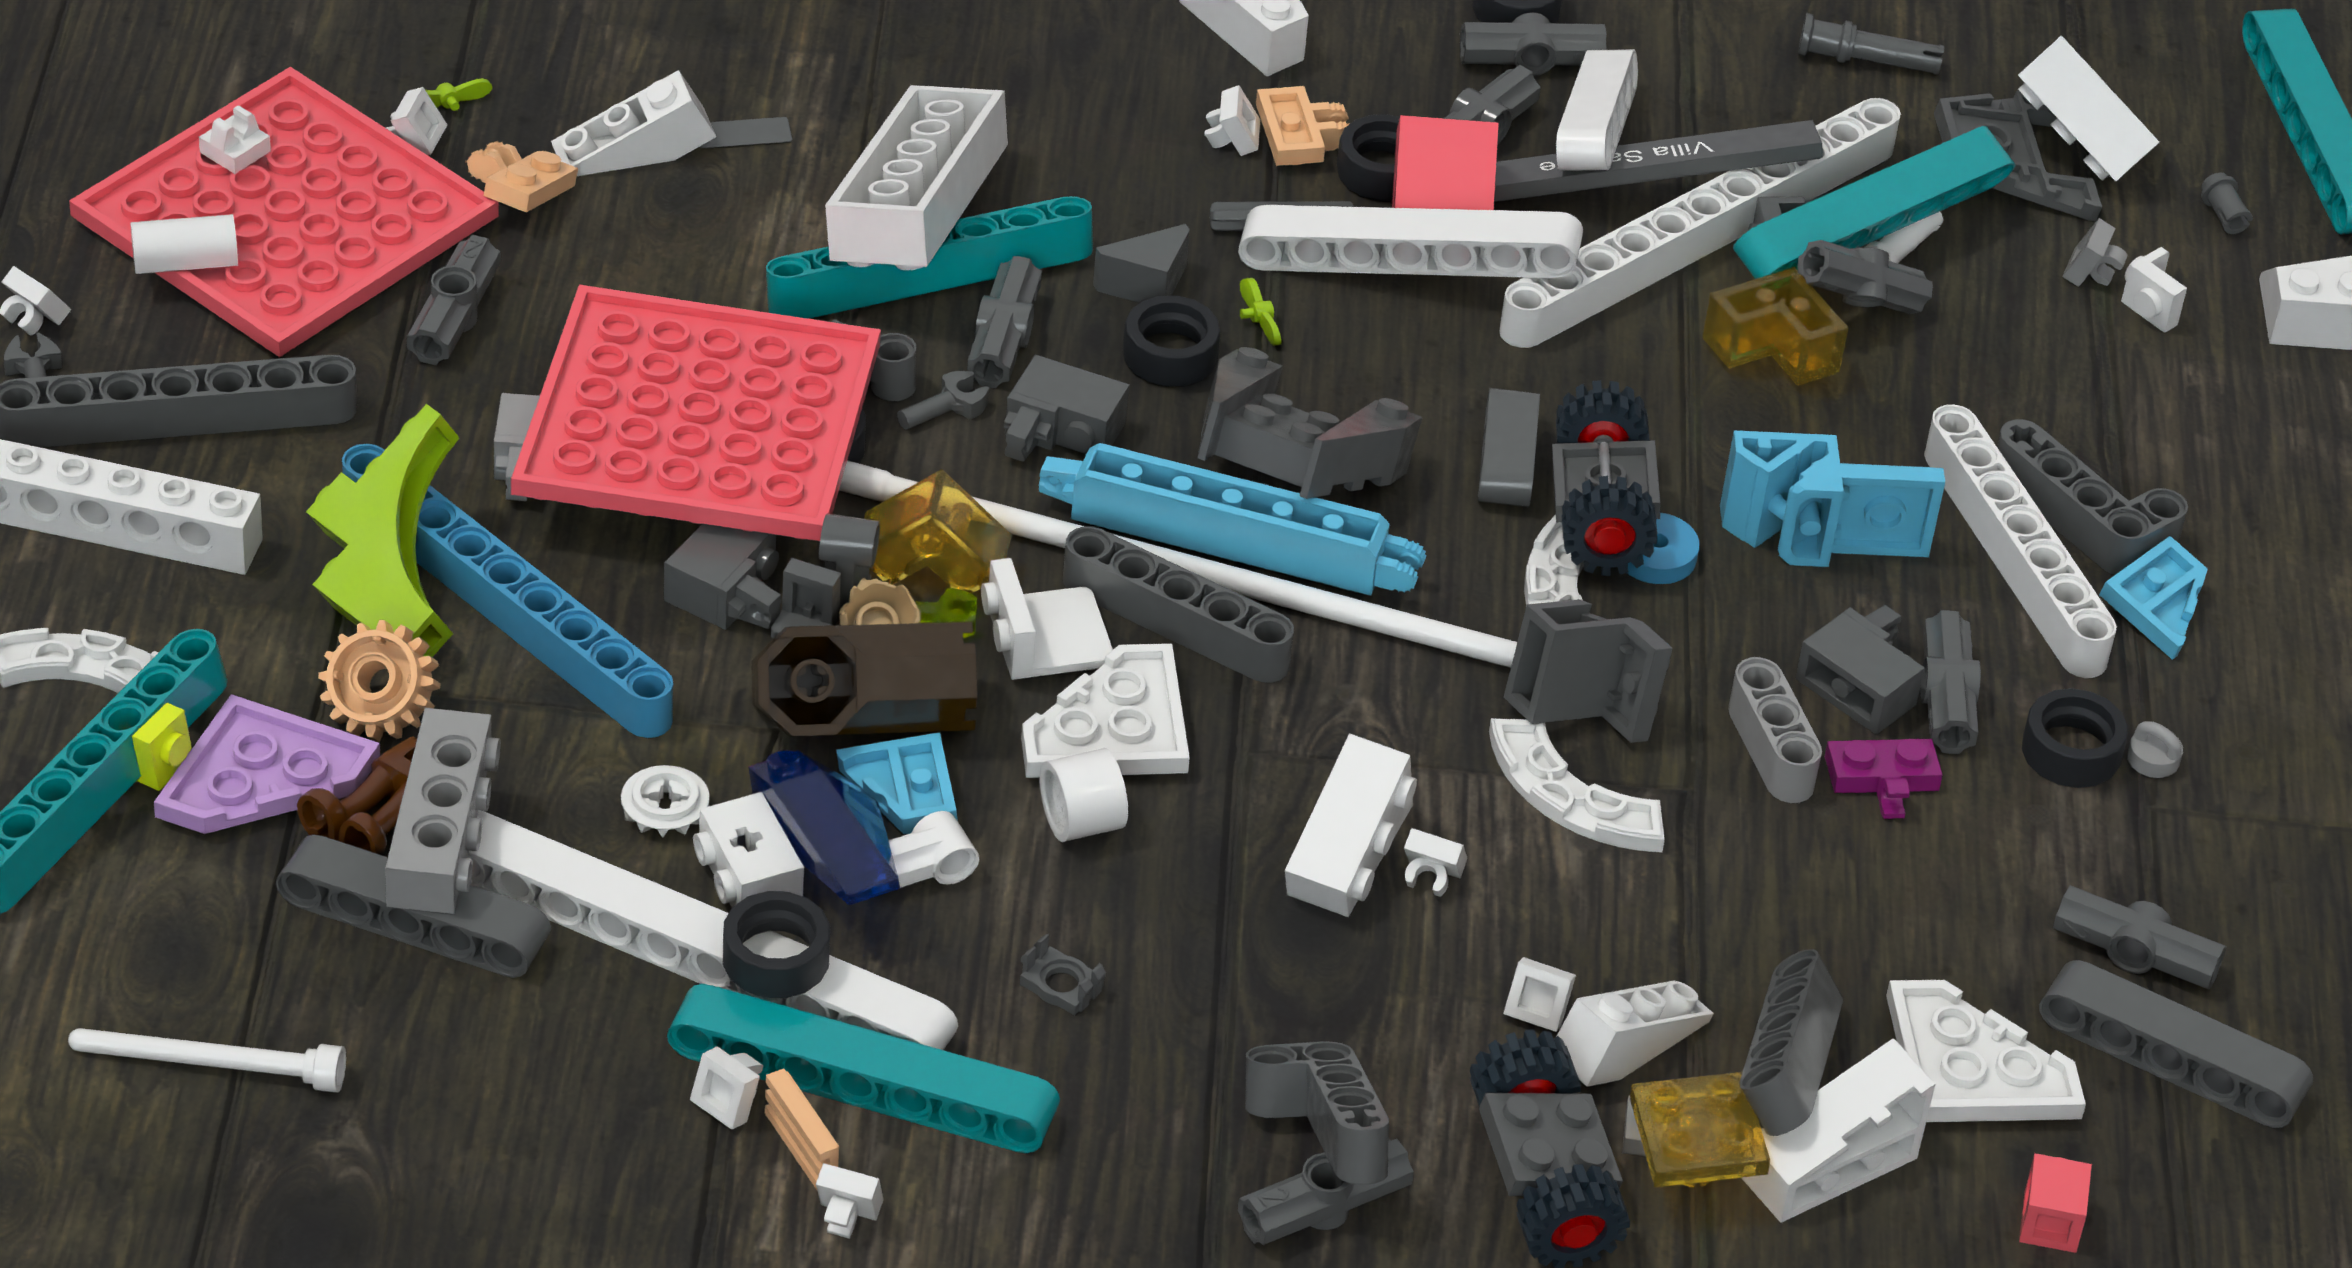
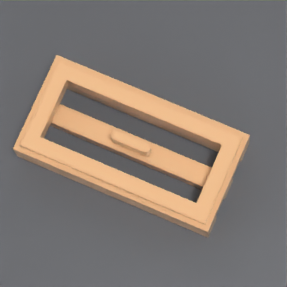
M783 1068L766 1075V1084L770 1089L765 1090V1098L769 1103L765 1105V1114L817 1190L816 1182L823 1163L838 1167L839 1145L792 1076Z

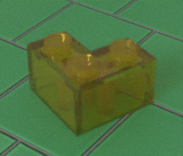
M1792 267L1710 293L1702 338L1728 368L1771 355L1794 383L1799 386L1840 372L1848 326L1816 290L1806 283L1805 278L1798 273V270Z
M943 469L866 511L864 519L880 521L878 550L872 571L883 582L893 585L928 566L961 598L981 589L982 583H989L990 560L1006 559L1012 537L1011 533Z

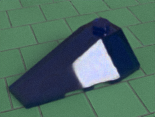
M799 750L775 752L769 755L766 761L748 766L752 794L763 793L801 863L848 905L900 888L879 804L856 783Z

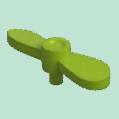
M481 78L456 87L446 82L440 84L436 90L425 91L436 108L442 105L444 108L456 111L460 107L459 101L482 98L489 94L493 87L487 79Z
M1254 278L1242 279L1240 281V291L1243 300L1249 308L1240 309L1241 319L1251 318L1252 322L1260 323L1271 345H1281L1280 332L1273 319L1274 307L1272 302L1263 301L1260 289Z

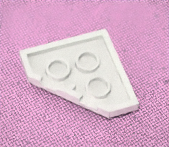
M1172 643L1118 645L1105 656V664L1090 676L1084 673L1057 695V703L1042 715L1036 712L1022 724L1021 735L1026 778L1040 777L1041 765L1045 761L1107 748L1111 751L1122 775L1188 773L1190 757Z
M1946 980L1889 981L1886 997L1896 1040L1936 1083L1926 1122L2082 1119L2086 1103L2075 1061L2057 1050L2050 1055L2026 1040L2027 1031L1992 1009L1986 1014L1961 999L1962 990Z

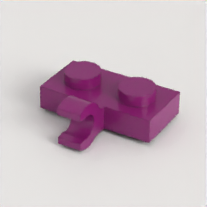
M1932 739L1827 741L1824 757L1834 793L1876 792L1883 819L1905 818L1906 813L1902 798H1909L1910 791L1940 790L1943 775Z

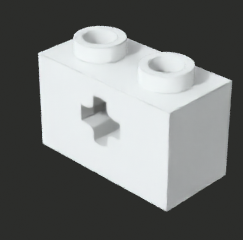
M762 792L700 809L699 833L693 836L694 849L702 866L709 865L714 874L716 892L723 904L730 903L731 907H733L748 896L766 891H785L803 896L804 866Z

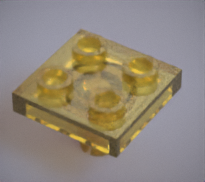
M1743 1072L1631 1085L1630 1101L1654 1187L1683 1184L1695 1188V1183L1698 1182L1700 1187L1710 1181L1768 1175L1770 1157L1759 1120L1740 1088V1079Z

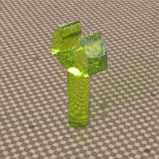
M946 588L945 593L937 602L914 601L921 610L920 623L972 622L973 633H963V638L975 634V615L977 613L978 598L962 589Z

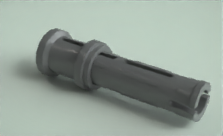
M1805 14L1798 55L1805 56L1807 52L1836 57L1839 63L1849 62L1850 58L1930 72L1934 75L1939 74L1944 45H1934L1856 30L1857 25L1853 24L1852 21L1837 24L1816 20L1813 14Z

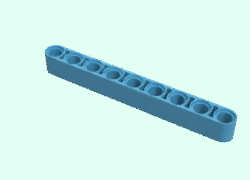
M359 444L349 448L342 457V473L356 483L365 473L369 463L380 456L385 449L372 444ZM429 485L417 525V563L629 732L644 738H653L665 734L671 728L673 722V679L668 671Z

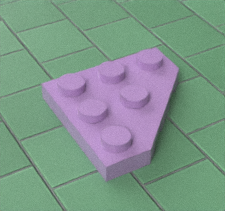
M231 694L154 801L155 818L207 834L297 810L299 798L312 788H323L333 793L338 799L344 798L353 793L371 773V764L380 756V743Z

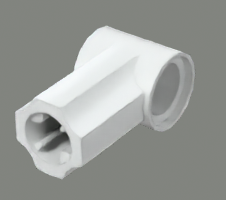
M938 811L925 816L916 824L910 834L860 849V865L864 873L865 882L872 894H882L932 877L940 884H955L971 875L979 863L977 850L955 816L947 811Z

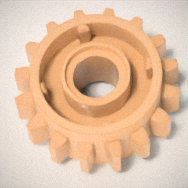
M379 620L376 630H371L364 623L357 624L356 634L350 637L340 634L338 636L340 645L334 652L326 651L324 655L329 660L327 671L320 672L318 676L320 680L327 684L328 689L320 695L321 701L328 705L336 706L329 715L332 720L339 724L347 722L346 731L360 736L366 730L367 737L375 742H380L383 732H388L389 735L399 739L402 738V728L410 724L416 728L420 727L419 716L425 708L435 707L430 701L431 693L434 690L440 689L441 683L433 679L431 671L439 667L438 661L431 656H423L429 648L427 642L420 637L412 640L413 631L403 625H400L393 632L392 625L385 620ZM388 669L389 680L387 685L381 691L372 693L370 689L372 677L378 671Z

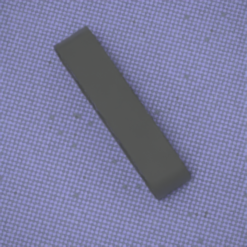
M1084 526L1076 528L1068 534L1065 543L1063 584L1066 589L1087 587L1092 590L1098 606L1253 680L1273 683L1287 676L1291 663L1294 625L1283 614L1102 529Z
M320 835L306 836L277 877L276 886L281 896L298 908L507 977H521L527 972L551 932L550 921L537 907L470 885L469 892H459L454 914L387 907L385 867L388 857Z
M1814 949L1797 952L1783 960L1775 968L1740 1079L1741 1090L1766 1134L1770 1136L1786 1134L1802 1125L1810 1117L1843 1004L1842 994L1818 951Z
M2074 960L2066 963L2039 1004L2042 1018L2055 1030L2272 1128H2279L2289 1124L2313 1084V1074L2310 1068L2298 1057L2088 962Z

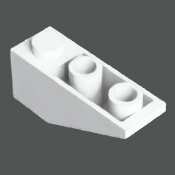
M678 70L654 82L651 86L626 100L611 106L608 110L583 124L568 130L565 134L552 140L551 143L556 155L561 158V162L577 167V176L674 161L716 138V134L703 105Z
M1674 980L1577 998L1557 1036L1567 1046L1579 1080L1588 1087L1623 1079L1709 1023L1714 1013L1698 1000V994L1691 987Z

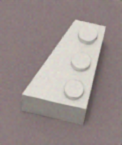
M1179 0L1182 5L1266 76H1270L1304 60L1309 15L1300 0Z
M1349 733L1285 869L1288 896L1349 917L1358 900L1364 901L1374 880L1376 868L1383 856L1388 852L1395 835L1413 806L1417 779L1411 777V758L1409 754Z
M1893 1038L1819 1089L1813 1111L1802 1125L1779 1136H1770L1762 1128L1748 1138L1740 1177L1782 1223L1918 1158L1936 1083Z

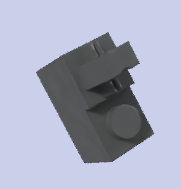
M1035 354L1007 398L1004 428L1005 441L1008 446L1005 448V456L1024 462L1035 446L1053 450L1055 445H1059L1087 454L1090 447L1099 443L1112 446L1127 421L1130 384Z
M702 524L664 562V601L724 630H727L736 619L769 629L781 612V594L766 586L761 580H767L777 567L779 553L776 551V535Z
M1884 605L1864 617L1849 607L1803 641L1795 679L1877 735L1917 705L1925 667L1892 646L1899 632L1900 614Z

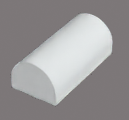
M233 214L130 222L135 274L238 266Z

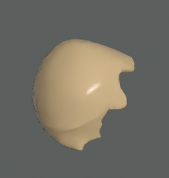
M863 577L857 587L853 586L850 590L849 603L844 604L839 611L840 625L910 624L921 622V610L917 607L908 589L904 585L894 586L877 578L867 580Z

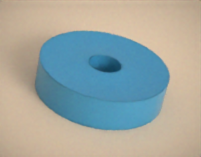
M1660 513V519H1656L1658 537L1657 544H1653V554L1650 558L1643 555L1644 564L1638 568L1631 562L1628 563L1629 572L1627 574L1647 583L1670 584L1686 578L1694 570L1699 552V538L1694 529L1682 519L1670 514Z

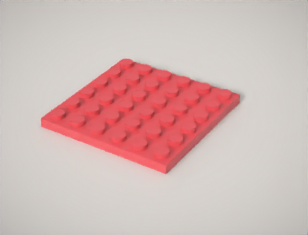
M292 67L285 69L69 200L70 216L132 258L130 222L233 214L238 266L155 273L279 358L499 217L498 201L483 196L484 191ZM239 105L254 114L259 129L270 136L271 151L234 174L200 153L199 136L212 129L213 122L217 118L226 120L234 115L233 108Z
M579 285L511 477V495L583 505L590 508L636 513L643 516L689 521L696 524L729 527L749 532L755 531L797 539L820 541L825 515L827 513L832 514L879 351L881 329Z

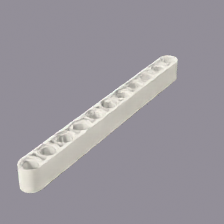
M1881 98L1864 100L1815 126L1822 141V158L1727 171L1581 247L1576 268L1570 275L1562 278L1524 277L1507 287L1504 295L1499 330L1501 338L1506 343L1519 348L1536 346L1739 239L1748 231L1749 224L1754 221L1758 197H1804L1807 203L1888 160L1894 150L1901 115L1899 108L1894 103Z
M478 810L477 818H482L480 847L478 852L469 851L467 857L473 860L471 885L535 906L546 915L548 920L700 984L713 985L940 1050L945 1049L958 1029L956 1016L942 1002L829 955V968L821 982L806 993L783 999L763 998L745 992L730 980L722 964L724 920L729 913L487 812ZM773 931L756 934L743 943L753 953L767 958L791 957L800 954L809 947Z

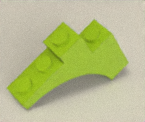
M428 404L415 417L409 419L404 424L400 434L380 456L369 463L365 473L356 483L341 472L330 485L320 491L315 502L306 513L328 537L344 548L337 557L326 564L322 574L312 584L335 610L356 626L359 623H364L371 630H376L379 620H385L392 625L393 632L400 625L407 627L413 631L412 640L420 637L429 645L428 650L423 656L433 657L453 635V632L433 611L422 588L416 561V533L420 510L427 489L442 461L460 438L442 415Z

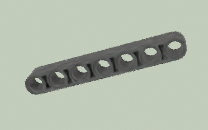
M340 355L18 378L7 380L0 384V439L35 447L332 425L344 423L352 419L357 412L356 367L351 360Z

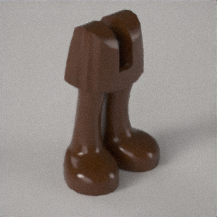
M412 736L375 759L371 764L372 773L353 793L341 801L333 793L323 788H312L303 794L297 802V811L306 832L309 835L324 836L383 855L387 845L386 836L396 826L417 738ZM386 797L390 798L374 815L370 816L368 814L371 809Z

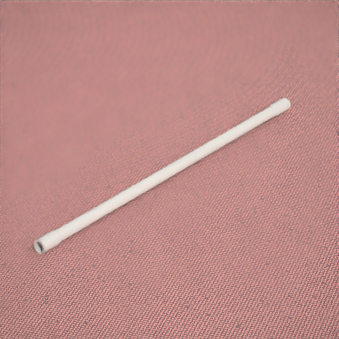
M848 460L839 491L865 498L902 504L1065 548L1066 538L1071 531L1084 527L892 475L888 471ZM1115 535L1245 597L1511 668L1517 645L1515 641Z

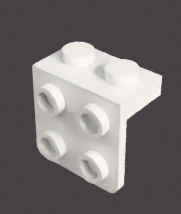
M1012 559L990 560L989 583H982L981 586L982 604L985 614L991 616L995 645L998 652H1003L1012 680L1098 669L1105 664V656L1113 648L1091 589L1075 587L1023 594Z

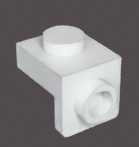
M2160 247L2146 256L2137 257L2128 266L2125 272L2126 284L2121 302L2165 333L2178 325L2187 288L2165 273L2170 253Z

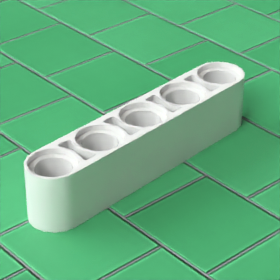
M1635 49L1586 51L1557 132L1556 154L1557 165L1560 171L1610 169L1637 89L1638 62Z

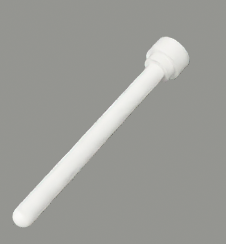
M82 1028L73 1030L68 1037L70 1047L79 1052L299 1076L303 1078L304 1083L313 1084L314 1090L338 1093L341 1090L346 1069V1050L344 1046L320 1044L317 1049L308 1048L306 1053L303 1054Z

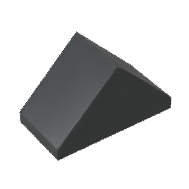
M1186 224L1096 247L1093 286L1098 292L1137 303L1157 296H1171L1187 266L1190 229Z

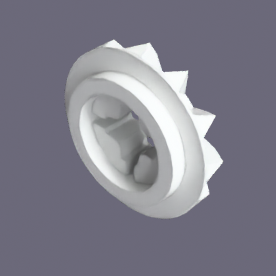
M669 765L653 766L635 773L627 780L621 793V805L624 809L625 820L637 822L641 833L653 828L658 830L662 838L668 830L672 829L685 835L690 824H699L700 809L709 807V791L704 781L687 769ZM664 792L669 793V799H671L670 808L668 809L659 808L660 799H663Z

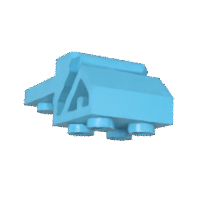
M1734 430L1720 502L1722 527L1754 548L1781 530L1778 545L1779 556L1789 565L1829 567L1831 553L1929 557L1945 486L1944 469L1840 463L1837 435Z

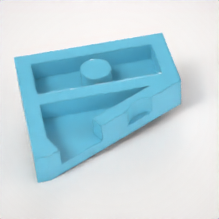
M2169 536L2107 580L2099 595L2173 660L2178 656L2185 642L2186 630L2194 614L2198 601L2197 596L2203 586L2208 569Z
M940 732L836 750L839 771L903 834L912 833L914 827L921 819L934 812L947 811L957 819V810Z

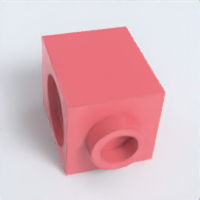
M2034 1154L2024 1192L2019 1242L2068 1252H2077L2087 1216L2092 1164L2061 1157Z

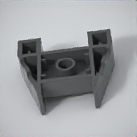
M1241 347L1239 350L1236 349L1219 359L1204 413L1198 459L1205 461L1213 455L1225 458L1302 487L1300 497L1306 499L1330 495L1332 486L1344 484V488L1349 491L1362 490L1365 480H1370L1377 486L1390 485L1407 473L1422 417L1408 412L1409 408L1406 404L1393 399L1381 398L1379 401H1373L1339 423V418L1323 411H1311L1308 413L1292 407L1293 403L1288 398L1275 394L1283 366L1268 361L1269 356L1263 351Z

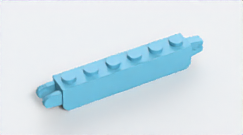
M1103 443L1090 447L1084 461L1047 456L1040 471L1039 492L1072 504V520L1370 596L1375 586L1392 591L1396 589L1398 592H1410L1411 588L1414 589L1418 579V572L1415 569L1419 570V567L1422 568L1427 556L1423 546H1420L1419 543L1409 542L1408 539L1389 535L1390 524L1380 513L1316 497L1306 499L1300 497V493Z

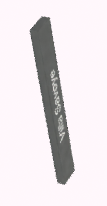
M1813 120L1619 145L1616 148L1609 170L1560 171L1557 165V154L1496 162L1494 202L1820 159L1823 157L1822 141Z

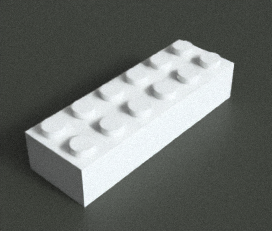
M910 85L825 205L830 261H844L853 267L890 264L895 265L901 270H916L927 267L1008 145L1005 91Z

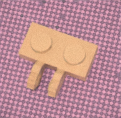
M1304 86L1257 89L1256 106L1276 166L1324 162L1325 151L1339 149L1340 137L1344 128L1349 125L1346 123L1349 118L1343 104L1341 105L1339 102L1331 104L1329 102L1310 103Z
M498 141L488 144L484 151L480 149L472 152V155L466 161L468 173L472 174L471 177L474 176L476 180L481 179V182L486 183L483 196L524 212H528L574 187L578 173L577 167L561 162V158L554 153L536 151L522 159L515 146L510 144L504 145L503 142L499 143Z

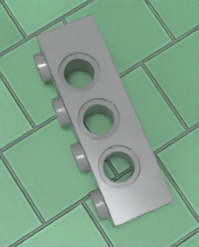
M434 708L424 709L385 867L387 907L454 914L459 892H469L473 860L467 857L469 851L478 852L482 818H477L478 810L488 811L491 797V778L486 776L488 771H497L500 759L501 740L491 736V715Z

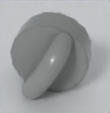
M2144 721L2138 724L2130 740L2127 760L2131 767L2140 774L2153 778L2168 777L2175 773L2180 766L2183 745L2179 738L2163 725Z

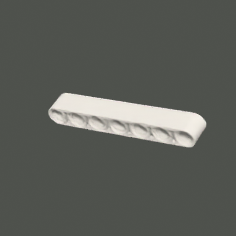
M1261 205L1253 208L1247 215L1238 253L1240 259L1247 266L1262 271L1562 278L1570 275L1576 268L1583 227L1576 217L1564 212Z
M1953 404L1938 407L1933 412L1924 453L1926 462L1930 467L1944 469V489L2062 666L2069 673L2077 677L2095 678L2102 675L2107 668L2117 626L2113 617L1977 417L1963 406Z

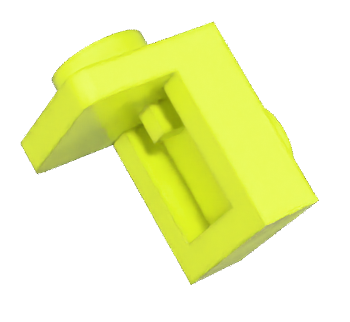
M166 703L132 735L141 775L137 781L160 791L191 751L192 746L183 709Z

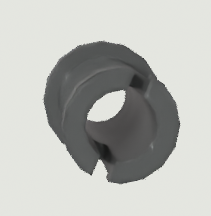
M2221 172L2207 177L2201 186V198L2204 204L2213 208L2226 233L2237 234L2249 227L2250 223L2248 221H2252L2253 216L2237 193V181L2233 177Z

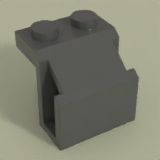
M1580 599L1527 604L1503 698L1531 724L1602 716L1630 743L1648 741L1673 648L1643 621L1631 617L1618 619L1599 617L1590 613L1591 603Z

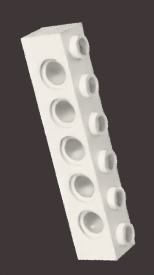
M0 439L1 524L242 575L246 574L263 540L261 498L259 493Z

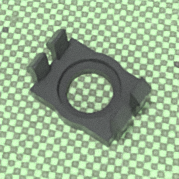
M1046 934L1021 957L1023 969L1020 975V985L1037 994L1043 1001L1058 1006L1075 1016L1078 1012L1082 1013L1089 1005V1001L1095 999L1102 992L1106 971L1100 963L1092 970L1079 959L1067 956L1051 946L1048 947L1049 934ZM1066 973L1077 980L1078 986L1069 992H1057L1046 984V980L1053 974Z

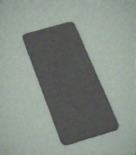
M787 117L710 122L716 138L701 145L700 148L791 142L793 139Z

